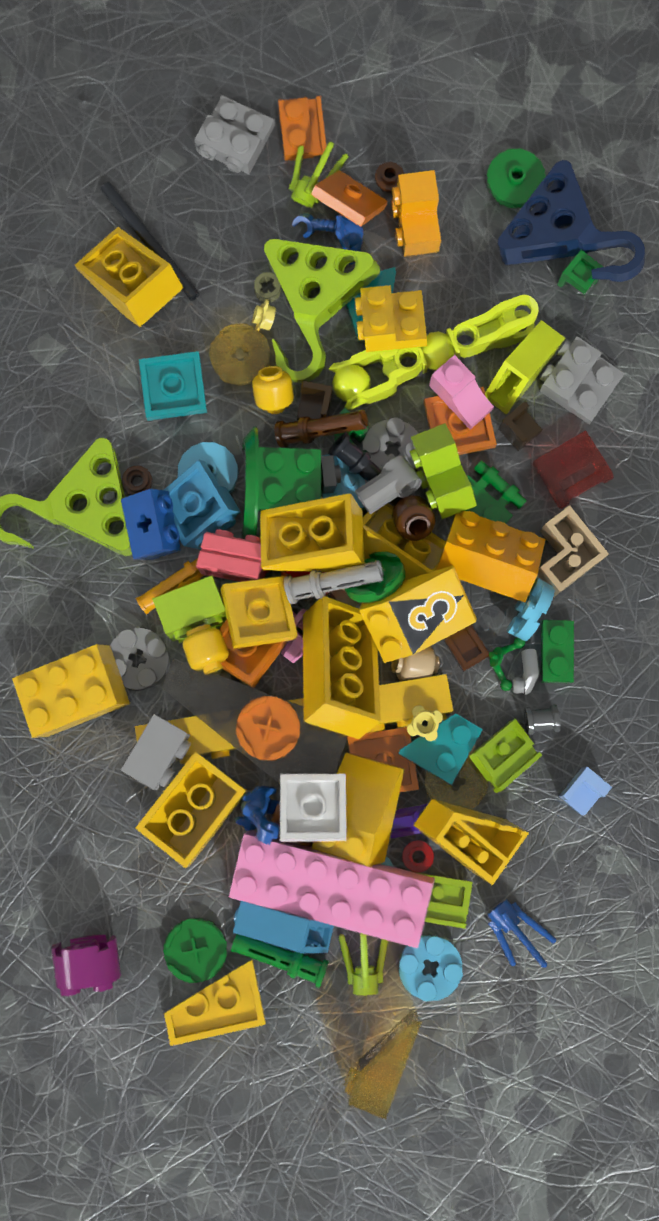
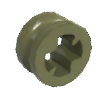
M264 272L256 277L254 282L256 297L262 302L265 299L269 300V303L276 301L281 294V285L277 276L271 272ZM268 282L273 283L274 291L270 293L268 290V293H264L262 284L268 285Z

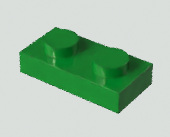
M542 620L541 683H573L574 621Z

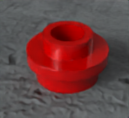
M412 841L405 846L402 860L410 871L421 873L431 867L434 861V853L426 842ZM417 850L422 851L424 854V859L420 863H416L412 859L413 853Z

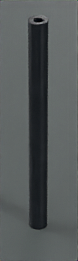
M110 182L104 183L100 190L146 247L170 263L183 286L182 291L190 301L195 300L200 295L197 289Z

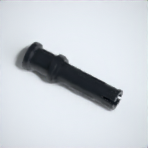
M346 432L332 444L328 451L329 455L338 457L347 465V470L351 474H359L367 482L382 473V470L370 460V453L367 450L362 451L350 440V435ZM396 497L390 502L395 506L402 498Z

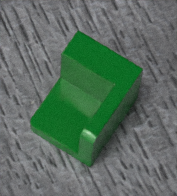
M580 250L562 272L557 285L562 288L568 282L585 295L591 286L595 285L599 280L592 279L591 270L603 266Z

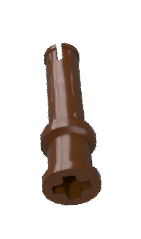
M363 409L318 419L304 416L294 422H276L274 434L279 447L286 448L291 443L303 442L308 444L321 436L367 429L368 418Z

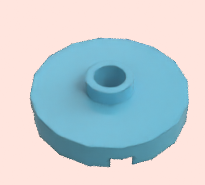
M202 442L191 446L182 455L178 464V477L196 461L202 460L206 462L208 467L213 469L212 474L218 484L226 487L229 493L233 492L238 480V465L234 455L226 447L215 442Z

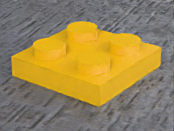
M284 576L222 585L221 593L233 649L290 641L297 638L298 634L291 604L285 592Z

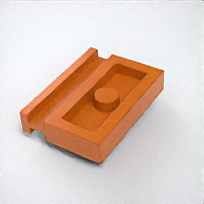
M316 96V99L305 97L278 100L285 161L296 160L300 145L304 147L303 159L322 155L326 149L321 96Z

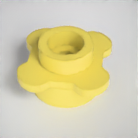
M265 299L261 306L256 305L253 313L252 323L256 324L255 332L258 333L261 328L270 330L274 321L276 307L270 306L267 299Z
M421 705L415 706L412 709V722L407 726L408 733L411 736L419 735L425 737L428 741L435 740L438 736L439 723L443 720L442 714L438 710L431 712L425 710ZM426 720L428 722L427 726H423L422 721Z

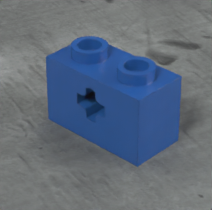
M148 489L121 499L133 559L154 560L181 551L179 544L180 535L175 526L173 502L169 496V491Z

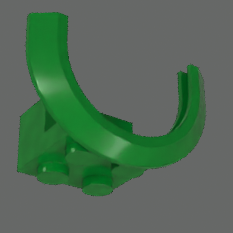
M253 426L242 443V450H245V506L241 539H245L246 535L256 536L258 512L261 510L321 499V449L259 447L258 428Z

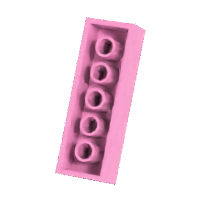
M250 830L243 835L229 898L418 948L435 878L384 864L368 867L312 849L309 846L281 842L279 838H273L270 845L264 844L256 838L257 831Z

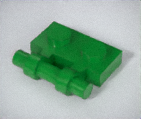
M481 460L474 470L482 478L476 482L467 475L477 506L465 511H472L486 519L507 524L513 515L505 507L511 502L520 509L527 500L518 493L520 491L519 488L514 484L512 486L509 485L498 475L499 471L494 466L490 468ZM489 484L503 495L498 501L485 490Z

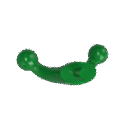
M517 637L512 644L496 647L493 652L489 653L490 666L500 679V687L503 691H509L512 688V682L506 679L500 665L503 656L516 648H523L526 641Z

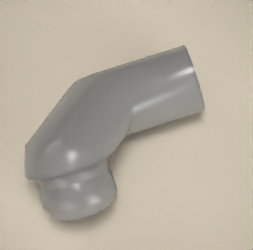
M525 649L521 652L523 675L522 678L514 677L512 679V691L515 694L523 693V695H527L532 692L539 676L537 651L535 649Z

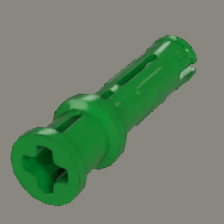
M236 934L231 947V952H236L288 971L287 975L290 978L295 979L299 977L313 982L315 987L319 989L329 964V960L324 959L320 961L306 956L304 953L296 951L293 953Z

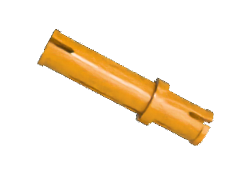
M198 558L191 563L189 561L183 564L185 567L135 598L146 615L155 609L152 598L201 580V577L204 575L197 569Z

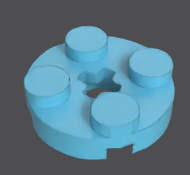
M536 578L526 603L518 600L515 610L519 611V613L510 622L507 632L527 641L539 627L540 623L537 621L541 614L547 613L554 597L555 588L549 585V583Z
M422 935L418 948L407 945L404 947L399 960V976L404 987L413 996L423 1001H438L452 994L458 987L463 976L462 960L457 949L448 940L439 936ZM427 959L431 962L437 961L439 963V966L436 968L437 974L434 976L430 973L426 975L422 973V970L425 968L423 962Z

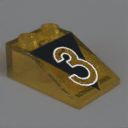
M410 1011L358 1060L356 1068L350 1066L343 1085L345 1086L344 1092L347 1093L348 1105L386 1119L421 1025V1020L416 1012Z

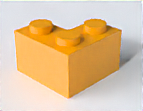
M435 170L398 175L397 187H392L393 200H391L392 217L398 218L399 228H395L397 247L402 246L404 256L439 252L441 236L437 216L439 195Z

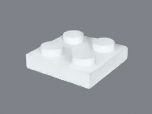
M280 774L281 842L346 841V774Z

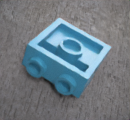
M202 460L196 461L164 489L169 491V496L172 499L174 522L179 531V539L184 547L201 549L206 532L215 534L217 529L227 530L236 523L234 517L241 512L228 489L218 484L208 465Z

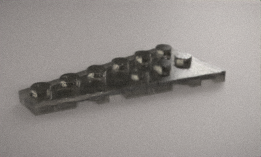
M176 659L172 660L162 686L163 690L279 784L280 774L335 773L348 736L304 722L303 706L284 700L296 711L300 721V737L294 749L286 756L273 761L260 760L249 755L240 745L236 734L237 719L242 708L251 700L262 696H276L214 673L204 674L203 670H193L189 664Z

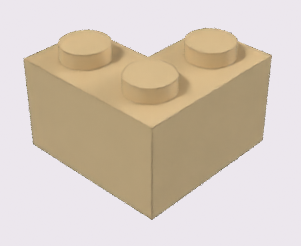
M570 505L548 521L540 530L558 554L539 568L537 577L555 588V597L609 555Z

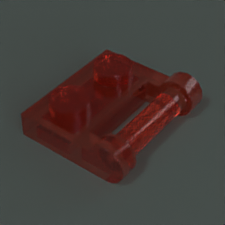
M586 430L534 460L532 463L560 509L568 506L570 500L601 482L607 483L614 478L610 467ZM593 464L596 469L594 473L567 489H562L559 484L561 481Z

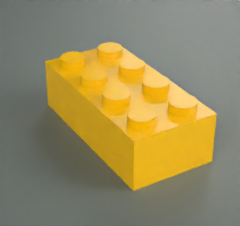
M323 596L303 614L304 722L360 739L381 722L377 647L361 616L359 608Z

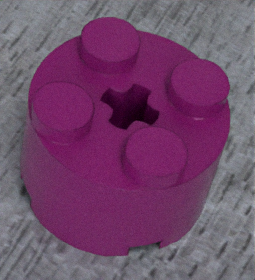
M106 934L83 936L70 939L71 946L62 948V944L59 942L51 947L56 988L60 989L61 996L76 995L81 992L80 989L93 987L94 992L110 990L113 988V982L121 977L115 935H112L108 941L106 940Z

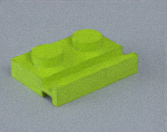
M514 719L497 731L471 753L469 757L486 781H490L495 787L493 789L494 792L498 793L503 791L536 762L542 754L536 752L532 746L534 743L519 722Z
M418 873L435 878L425 922L466 929L472 882Z

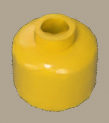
M278 366L262 368L253 378L254 400L258 408L267 411L269 414H279L293 402L292 379L289 373L283 371L282 368Z
M210 624L188 631L186 633L187 638L183 641L182 645L191 669L203 670L204 674H210L222 669L221 663L229 655L222 632L217 628H211Z

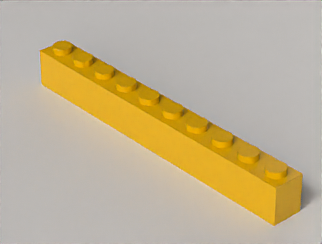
M447 674L379 685L381 722L367 733L384 731V725L397 723L398 728L407 727L413 719L412 709L418 705L431 712L438 710L443 716L442 721L446 720V714L453 712ZM303 698L286 701L297 713L300 721L299 739L304 738L305 744L323 741V735L335 733L336 738L347 737V735L304 722ZM242 708L167 721L190 735L187 740L191 743L190 748L183 759H180V764H186L195 751L200 755L211 754L212 759L229 757L230 750L242 749L243 754H248L240 745L236 734L237 719ZM148 724L135 726L137 741Z

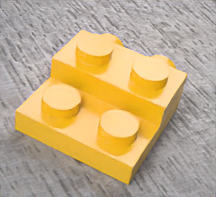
M391 285L360 288L361 297H355L356 314L357 316H363V321L357 322L358 339L365 340L366 352L427 346L422 290L392 293Z

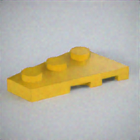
M253 959L164 1013L170 1046L266 1025Z

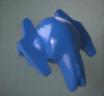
M303 213L293 220L292 225L294 227L301 222L307 224L308 229L303 235L304 238L311 236L315 231H336L343 249L361 252L364 235L363 228L343 215H337L336 220L315 219L312 215Z
M257 786L253 791L242 795L241 812L244 817H236L235 822L242 825L246 831L258 829L256 838L260 842L270 845L273 838H278L280 826L267 821L265 816L266 814H273L280 801L269 798L270 795L277 792L274 787Z

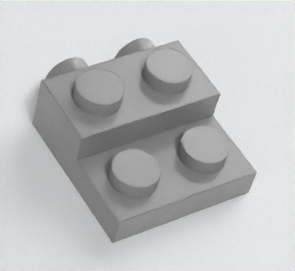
M222 95L212 115H207L195 138L196 149L201 156L208 160L216 159L223 162L227 168L234 172L242 171L250 174L275 126V119Z
M577 336L572 343L568 340L564 343L557 354L561 358L555 367L550 364L541 376L540 380L544 384L540 392L590 425L625 373L601 358L602 352Z

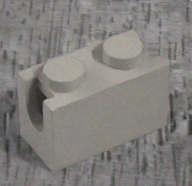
M153 714L120 771L153 790L158 791L160 786L165 788L174 775L175 771L171 767L177 758L182 760L190 748L191 743L187 741L190 735Z

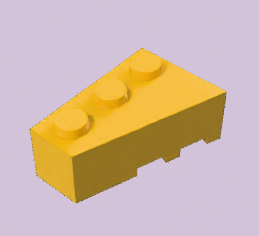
M435 799L429 802L413 825L467 869L491 885L495 883L529 834V832L507 819Z

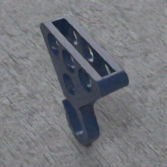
M561 160L553 166L498 238L501 260L506 265L573 257L580 250L587 254L616 247H626L635 254L629 263L621 266L611 265L591 270L592 279L623 282L637 276L645 264V247L642 240L636 234L629 231H599L595 228L573 167L567 160ZM555 180V181L552 183V185H551L549 188H547V187H548V184H549L551 181ZM535 203H537V204L535 205V207L532 209V211L530 212V208L532 207V205H534ZM517 226H519V228L516 230V232H515L514 234H512V233H513V230H514Z

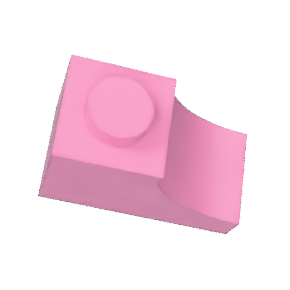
M454 355L432 374L429 386L471 430L493 410L494 406L479 388L475 380L476 377Z

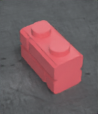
M217 529L215 534L209 532L204 534L196 564L201 574L238 582L264 579L266 570L261 568L260 537L246 535L245 539L235 538L233 533L222 529Z

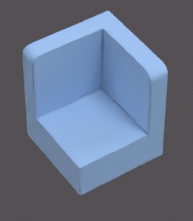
M582 767L559 797L580 815H586L599 797H605L612 787L589 767Z

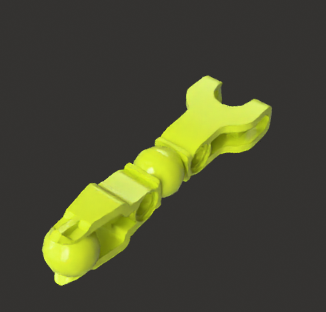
M520 295L499 303L482 315L458 324L452 331L448 328L446 333L440 331L430 332L427 334V346L366 352L364 350L351 356L349 360L333 363L329 368L330 371L335 373L332 381L333 391L338 398L347 402L345 408L351 411L362 404H370L395 395L397 386L415 378L421 371L427 373V368L438 370L454 355L458 359L459 357L467 358L490 349L505 348L522 342L534 329V322L539 311L538 304L531 296ZM524 305L530 309V314L525 310H515L518 306ZM462 335H467L473 339V342L469 345H462L457 339ZM405 357H412L416 360V363L412 367H405L400 361ZM381 362L383 373L388 377L389 381L370 389V376L362 367Z

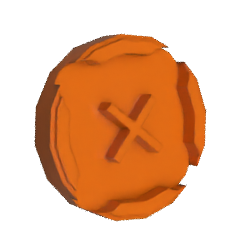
M262 696L251 700L242 708L237 719L236 734L240 745L249 755L260 760L273 761L286 756L294 749L300 737V721L296 711L288 702L277 697Z

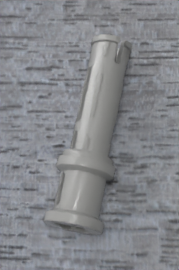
M378 560L331 572L321 573V571L313 570L310 572V575L296 578L286 576L284 578V587L287 599L292 605L296 604L297 600L315 596L317 599H320L327 592L383 581L384 575L381 563Z

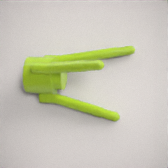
M333 142L328 143L312 177L303 176L302 180H299L304 147L301 145L298 147L293 179L288 188L290 191H293L291 198L297 203L312 208L314 203L318 204L319 200L313 197L311 193L314 186L319 183L317 180L334 146ZM348 154L342 155L327 177L341 169L348 158Z
M361 933V965L356 966L354 972L345 936L340 934L338 937L347 970L348 984L353 985V994L362 996L377 994L379 992L378 984L383 983V967L388 940L381 939L375 971L374 966L368 965L367 934Z

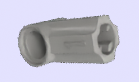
M398 456L390 460L383 467L381 474L356 489L355 493L367 512L372 514L396 497L404 498L413 494L420 487L422 481L406 458Z

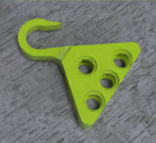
M270 239L264 245V252L294 311V318L313 352L310 365L304 370L294 371L291 370L288 359L279 343L272 339L276 354L275 362L283 371L289 373L293 382H310L320 375L326 361V355L318 333L319 328L361 292L360 288H365L379 275L380 267L374 258L366 252ZM298 253L297 260L292 264H288L290 256ZM321 258H327L326 264L322 268L316 269L317 262ZM356 262L355 268L351 272L344 273V268L348 263ZM320 287L319 294L315 298H309L311 290Z
M106 438L96 439L44 501H36L18 494H7L0 497V520L6 509L12 506H19L54 525H61L123 556L132 554L121 499L125 498L117 455L112 444ZM101 464H111V470L107 474H97V469ZM116 492L118 494L117 500L114 503H103V498L107 493ZM78 499H87V506L83 510H73V505ZM113 522H124L123 530L120 533H109L110 525ZM0 523V540L2 542L34 548L29 542L15 534L5 532Z

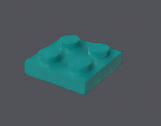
M199 351L139 359L147 421L207 413Z

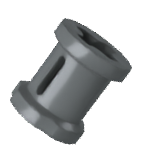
M552 704L550 708L531 710L530 707L524 708V723L528 736L533 735L536 731L553 730L554 732H560V716L556 704Z

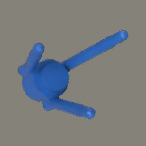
M505 899L487 914L492 920L488 925L495 932L511 966H515L516 961L501 929L505 933L512 930L543 968L547 967V962L517 926L521 922L518 917L551 943H556V938L523 912L516 902L511 904L508 899Z

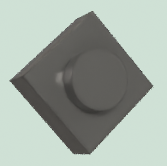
M333 455L321 456V494L334 493L337 483H341L340 466L334 465Z

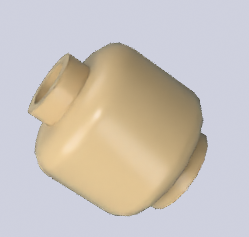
M432 646L414 655L391 661L392 672L396 673L400 681L432 677L433 674L436 675L438 673L440 665L439 657L435 656Z

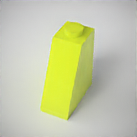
M541 320L503 362L485 392L486 398L507 415L554 357L565 337Z

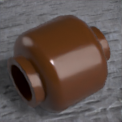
M410 495L404 497L393 507V523L401 537L408 541L423 540L434 530L436 523L434 512L428 502L420 496Z

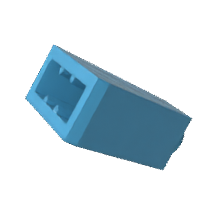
M241 901L234 915L235 926L233 933L299 953H328L334 926Z

